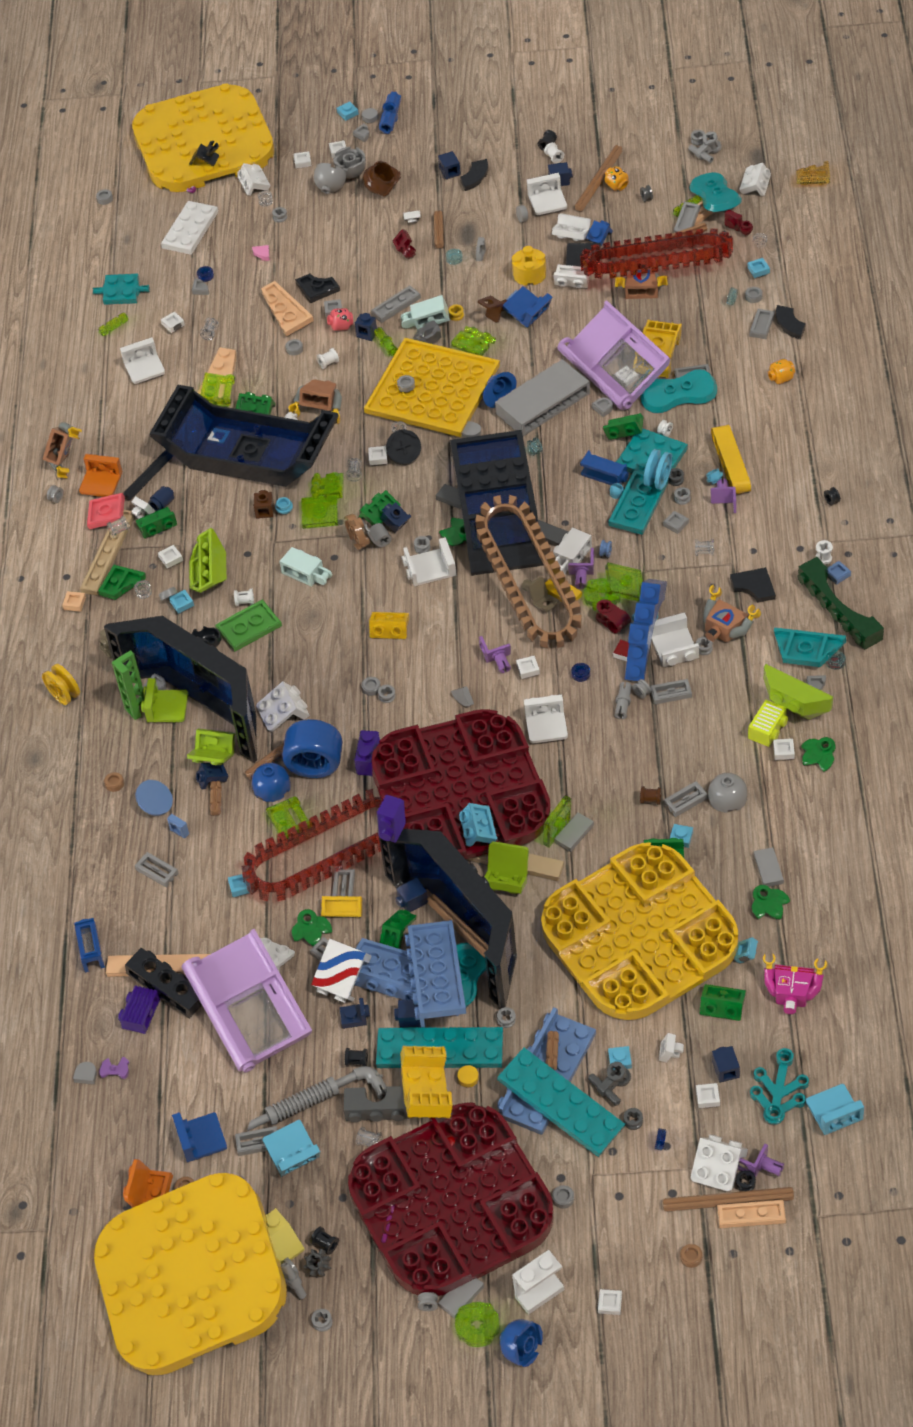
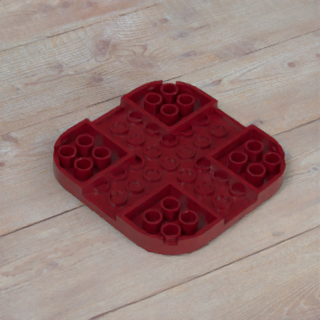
M479 709L455 715V720L419 728L418 724L401 728L385 735L373 751L372 775L381 800L383 801L385 795L404 800L406 824L403 829L441 831L465 859L488 854L490 844L476 841L471 847L466 845L459 814L469 803L489 806L497 836L495 842L520 846L535 840L548 825L551 807L550 798L544 782L539 778L533 764L525 736L515 720L509 716L506 718L499 715L498 711ZM408 844L412 860L425 865L438 866L421 845Z
M473 1102L453 1105L450 1118L430 1117L429 1122L395 1139L390 1136L368 1147L355 1159L348 1177V1186L353 1205L393 1277L404 1289L416 1295L431 1292L437 1296H442L475 1278L478 1279L540 1246L548 1237L553 1226L554 1211L550 1192L538 1172H535L507 1121L495 1109L489 1106L486 1108L477 1106ZM448 1137L454 1138L455 1143L453 1144V1146L447 1139ZM395 1206L393 1213H391V1207ZM392 1215V1219L387 1221V1217ZM390 1223L389 1231H387L386 1226ZM383 1234L387 1235L385 1243L382 1242Z

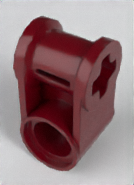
M606 599L598 601L596 605L598 611L596 620L607 627L612 633L618 634L631 622L629 614Z

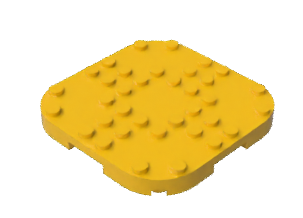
M224 83L219 86L148 104L136 114L132 122L135 141L142 153L152 182L158 188L163 189L165 187L170 192H185L187 188L195 186L196 189L204 187V181L232 173L238 177V171L243 163L257 164L262 169L268 165L267 161L274 156L272 135L253 94L248 89L237 85ZM210 141H215L212 146L216 142L218 143L219 148L215 152L219 154V157L214 166L196 157L192 165L189 164L200 144L207 147Z
M651 843L631 846L610 858L608 865L580 881L574 879L562 886L547 899L541 916L543 936L549 947L597 1008L611 1017L622 1020H635L649 1016L707 981L730 965L738 949V928L733 916L719 899L715 900L707 891L683 856L673 848L663 844L662 847L651 845Z
M230 1173L208 1175L120 1213L100 1233L94 1251L95 1266L116 1347L120 1355L134 1369L145 1372L148 1375H164L194 1363L193 1359L231 1342L237 1345L262 1334L278 1319L277 1314L281 1306H284L286 1302V1282L267 1228V1219L262 1202L246 1180Z

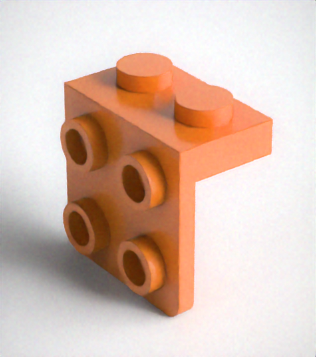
M85 454L84 463L87 471L79 488L80 494L99 497L114 495L123 473L119 458Z
M134 1159L133 1164L129 1168L127 1186L123 1190L124 1200L133 1208L168 1193L173 1174L171 1172L150 1170L139 1159Z

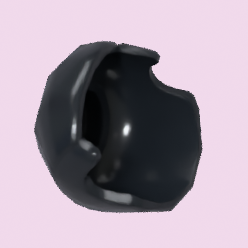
M203 626L201 631L194 629L192 635L202 638L210 646L217 647L222 639L220 631L214 627L207 628Z

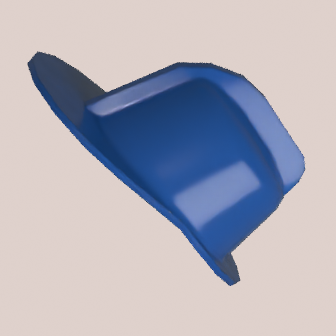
M502 372L491 376L483 392L484 403L490 408H496L495 402L499 398L516 389L517 381L515 376L510 372Z

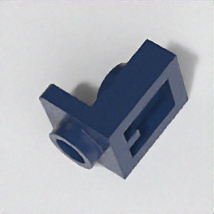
M201 763L199 770L196 772V781L200 784L201 789H206L209 782H226L228 779L223 763L222 765Z
M359 998V1004L340 1007L342 1029L367 1025L366 1017H370L368 1004L364 1005L363 998Z

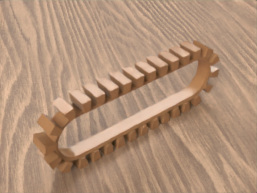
M501 495L493 497V508L486 502L480 507L481 514L486 517L476 515V528H481L477 529V537L480 543L482 542V547L487 552V557L492 563V567L499 581H501V585L504 591H506L514 611L516 610V615L519 621L521 620L524 631L528 629L527 637L533 642L538 635L541 636L540 647L548 648V639H556L557 648L564 647L563 636L567 635L573 641L577 637V629L572 626L581 628L582 615H574L580 613L581 606L578 600L575 601L576 596L572 590L570 591V585L567 580L565 581V575L563 571H560L558 561L555 562V555L551 551V547L546 541L543 532H541L533 512L530 513V506L524 501L519 508L516 507L517 497L509 495V504H501ZM509 511L521 519L569 614L570 620L562 630L547 632L537 626L488 529V522L496 513Z

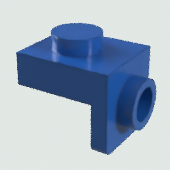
M594 220L586 239L593 243H601L602 246L607 234H612L613 230L609 227V223L602 220L600 222Z

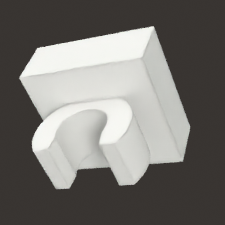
M136 496L131 501L136 506L131 513L138 519L144 517L145 514L149 515L155 512L148 503Z
M667 1033L661 1041L659 1061L667 1063L671 1057L679 1058L680 1053H683L684 1045L675 1043L676 1035Z

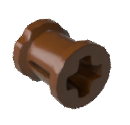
M641 786L640 804L652 802L660 805L662 788L646 789L645 786Z

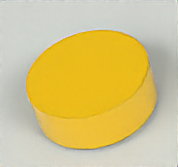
M463 1066L457 1073L458 1082L463 1087H473L478 1083L479 1074L473 1066Z

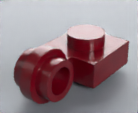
M732 210L725 212V226L738 232L741 231L744 235H749L753 231L751 222L742 221V215Z
M401 229L392 241L397 251L401 252L408 259L413 258L416 255V249L410 245L412 239L406 230Z

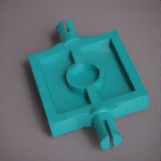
M138 274L105 275L103 287H93V294H103L104 305L137 303V297L140 292H150L149 285H139Z

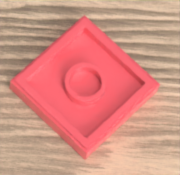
M123 493L89 500L87 519L89 530L123 522L125 501Z

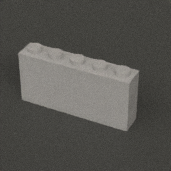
M562 359L504 397L499 398L495 402L496 414L515 431L522 430V435L525 436L589 395L590 381Z

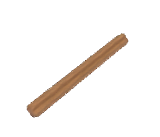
M615 145L576 202V211L581 212L584 210L604 180L605 172L614 165L622 153L621 146Z
M437 895L429 896L427 898L428 904L445 921L452 920L453 928L485 958L484 952L488 950L489 945Z
M792 1187L664 1198L663 1208L664 1211L717 1207V1205L774 1200L788 1201L794 1199V1191Z

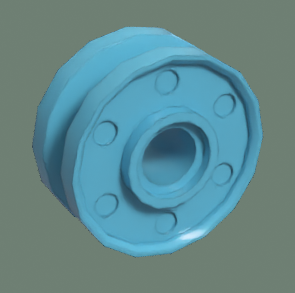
M654 449L651 452L644 471L645 486L651 487L655 482L656 489L662 490L665 487L672 467L671 453L665 452L661 457L660 450Z

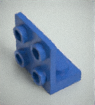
M522 286L503 304L502 308L528 328L549 308L553 297L547 293L544 297L540 296L538 298Z
M180 1112L172 1115L187 1163L227 1149L216 1112L189 1121L187 1119L182 1120Z

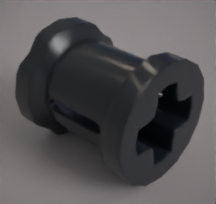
M546 130L543 138L537 143L539 148L544 151L546 145L556 142V133L552 130Z
M346 1048L345 1066H367L368 1049L364 1048L362 1051Z
M320 1226L313 1232L310 1243L318 1245L326 1251V1254L330 1255L336 1249L339 1238L332 1237Z

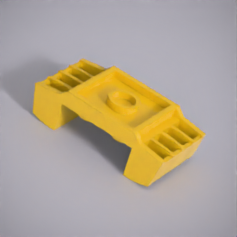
M648 319L642 333L670 358L669 366L658 376L669 378L675 345H679L681 339L682 324ZM636 352L633 365L634 371L638 374L650 375L654 368Z
M403 1046L400 1053L401 1076L408 1118H450L453 1104L452 1093L447 1092L444 1065L447 1057L445 1047Z

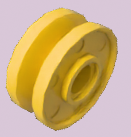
M54 664L51 667L52 672L45 671L42 673V680L46 688L61 704L67 705L71 702V697L76 698L80 695L78 684L62 665Z

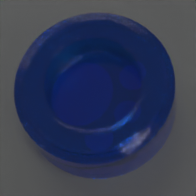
M209 266L200 267L197 270L198 279L203 282L212 280L214 277L213 269Z
M585 663L575 664L571 669L572 678L578 682L588 680L590 677V667Z
M658 1128L654 1149L663 1150L666 1129Z

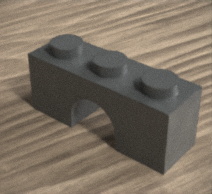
M403 1086L387 1087L385 1098L379 1102L368 1100L365 1087L344 1088L345 1120L351 1122L363 1120L379 1122L382 1120L401 1121L409 1119L405 1107Z

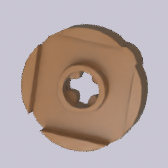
M355 514L345 516L346 521L344 522L351 540L354 539L356 541L354 546L358 550L365 548L366 545L370 544V541L362 530L364 528L362 519L360 517L357 518Z

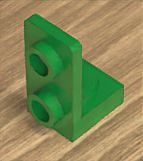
M398 910L382 925L380 943L401 949L403 932L416 920L417 915L411 914L408 910Z

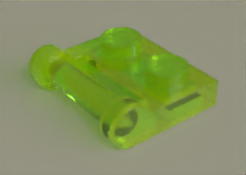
M205 372L200 395L213 405L229 407L231 405L230 396L232 385L235 383V376L232 374L224 376ZM226 384L224 395L222 398H219L220 385Z
M296 796L266 808V813L282 841L302 832H310L314 828L312 821L306 817ZM289 808L295 811L301 822L300 824L295 823L288 810Z

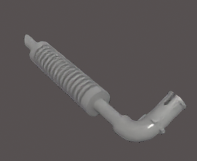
M362 1066L353 1069L352 1073L337 1080H334L331 1076L326 1081L323 1080L322 1083L318 1082V1085H312L311 1089L308 1087L303 1092L299 1091V1094L291 1095L292 1098L289 1096L284 1101L280 1100V1103L276 1102V1105L272 1104V1106L266 1107L265 1114L250 1121L247 1131L268 1121L275 1125L278 1123V1120L280 1122L282 1118L285 1120L286 1116L289 1118L294 1113H300L301 1109L304 1111L305 1107L308 1109L313 1104L317 1105V1102H323L324 1098L327 1100L328 1096L331 1098L332 1095L340 1094L338 1088L355 1080L366 1079L368 1084L371 1083L378 1099H383L382 1094L386 1096L387 1089L382 1079L383 1075H380L371 1067Z

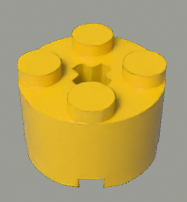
M525 246L522 250L516 252L512 256L514 280L524 286H528V283H533V285L541 283L546 278L545 254L538 249H534L532 246Z

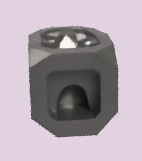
M434 320L423 324L417 330L413 340L430 344L436 343L442 337L439 325Z

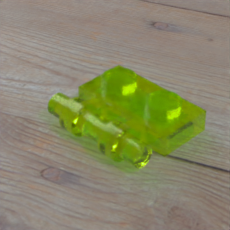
M466 326L464 332L460 331L451 341L452 347L464 352L483 356L490 348L489 343L494 344L496 338L488 332L483 333L478 331V328Z
M332 472L326 474V478H321L319 473L314 474L310 491L313 498H318L319 496H324L325 499L343 498L344 473Z

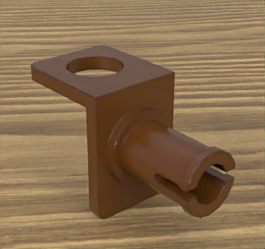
M490 295L479 299L478 303L487 308L485 316L498 323L501 312L505 311L502 306L507 299L499 301Z

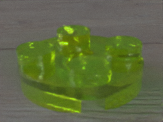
M598 578L590 579L587 582V586L584 589V601L587 605L592 606L594 610L597 611L596 605L598 601L603 599L611 601L614 605L620 602L621 589L615 579Z
M472 1302L459 1308L455 1318L456 1334L460 1340L462 1339L471 1347L486 1346L499 1333V1316L490 1303ZM476 1320L484 1323L480 1325L479 1329H475V1325H471Z

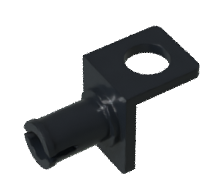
M210 141L207 147L200 144L189 164L192 165L196 157L214 166L219 157V154L215 152L219 148L218 143L216 142L212 146L215 141Z

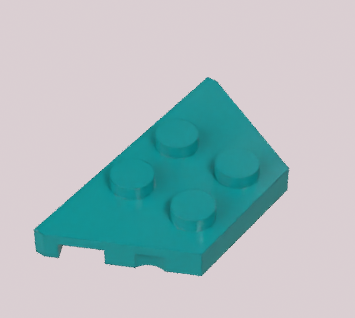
M774 627V634L783 663L821 667L846 643L845 635Z

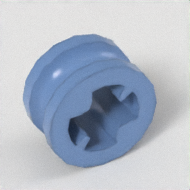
M602 540L599 555H606L609 558L612 551V541L606 543L605 540Z

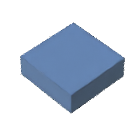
M838 561L828 567L827 576L837 585L850 577L851 571Z
M173 814L167 818L171 831L182 838H186L189 835L185 821Z

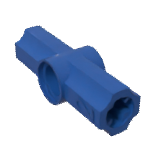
M397 92L388 94L386 103L383 104L379 130L385 134L393 131L395 122L398 120L401 95Z

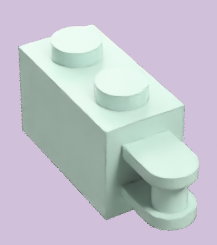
M443 295L410 305L411 311L405 312L400 316L403 328L416 326L417 330L423 324L433 320L437 324L450 321L448 306Z
M291 547L279 561L282 574L311 587L315 582L325 585L327 583L326 580L332 577L331 571L323 567L322 560L305 553L303 550Z

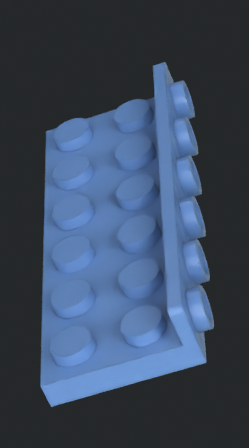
M453 921L408 926L409 934H405L406 947L410 946L407 949L408 961H412V963L408 964L410 976L414 975L410 979L412 990H416V992L412 993L413 1003L418 1005V1007L414 1008L416 1020H420L421 1027H425L424 1019L466 1014Z
M362 938L356 949L372 957L369 963L363 962L355 985L402 1000H412V993L416 992V990L411 988L410 978H413L414 975L410 976L408 963H412V961H408L407 951Z
M553 1007L551 1013L546 1014L542 1029L536 1032L534 1044L529 1046L527 1050L546 1063L547 1033L549 1031H557L559 1033L557 1069L555 1071L571 1082L596 1035V1029L558 1015V1009ZM507 1088L505 1097H501L498 1102L497 1109H499V1113L506 1121L540 1135L544 1133L550 1120Z

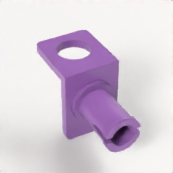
M719 479L717 487L711 488V503H733V511L736 513L735 487H728L726 479H723L724 484H722V479Z
M591 548L590 563H568L569 574L576 575L575 587L580 589V582L582 589L587 587V575H594V548Z
M480 636L479 646L486 662L495 660L500 673H505L504 668L506 672L510 671L511 666L506 656L511 654V645L506 644L488 650L483 637Z
M764 1144L754 1164L740 1158L739 1163L745 1165L748 1169L738 1165L737 1170H749L756 1177L759 1170L764 1169L779 1177L785 1164L767 1157L768 1145Z

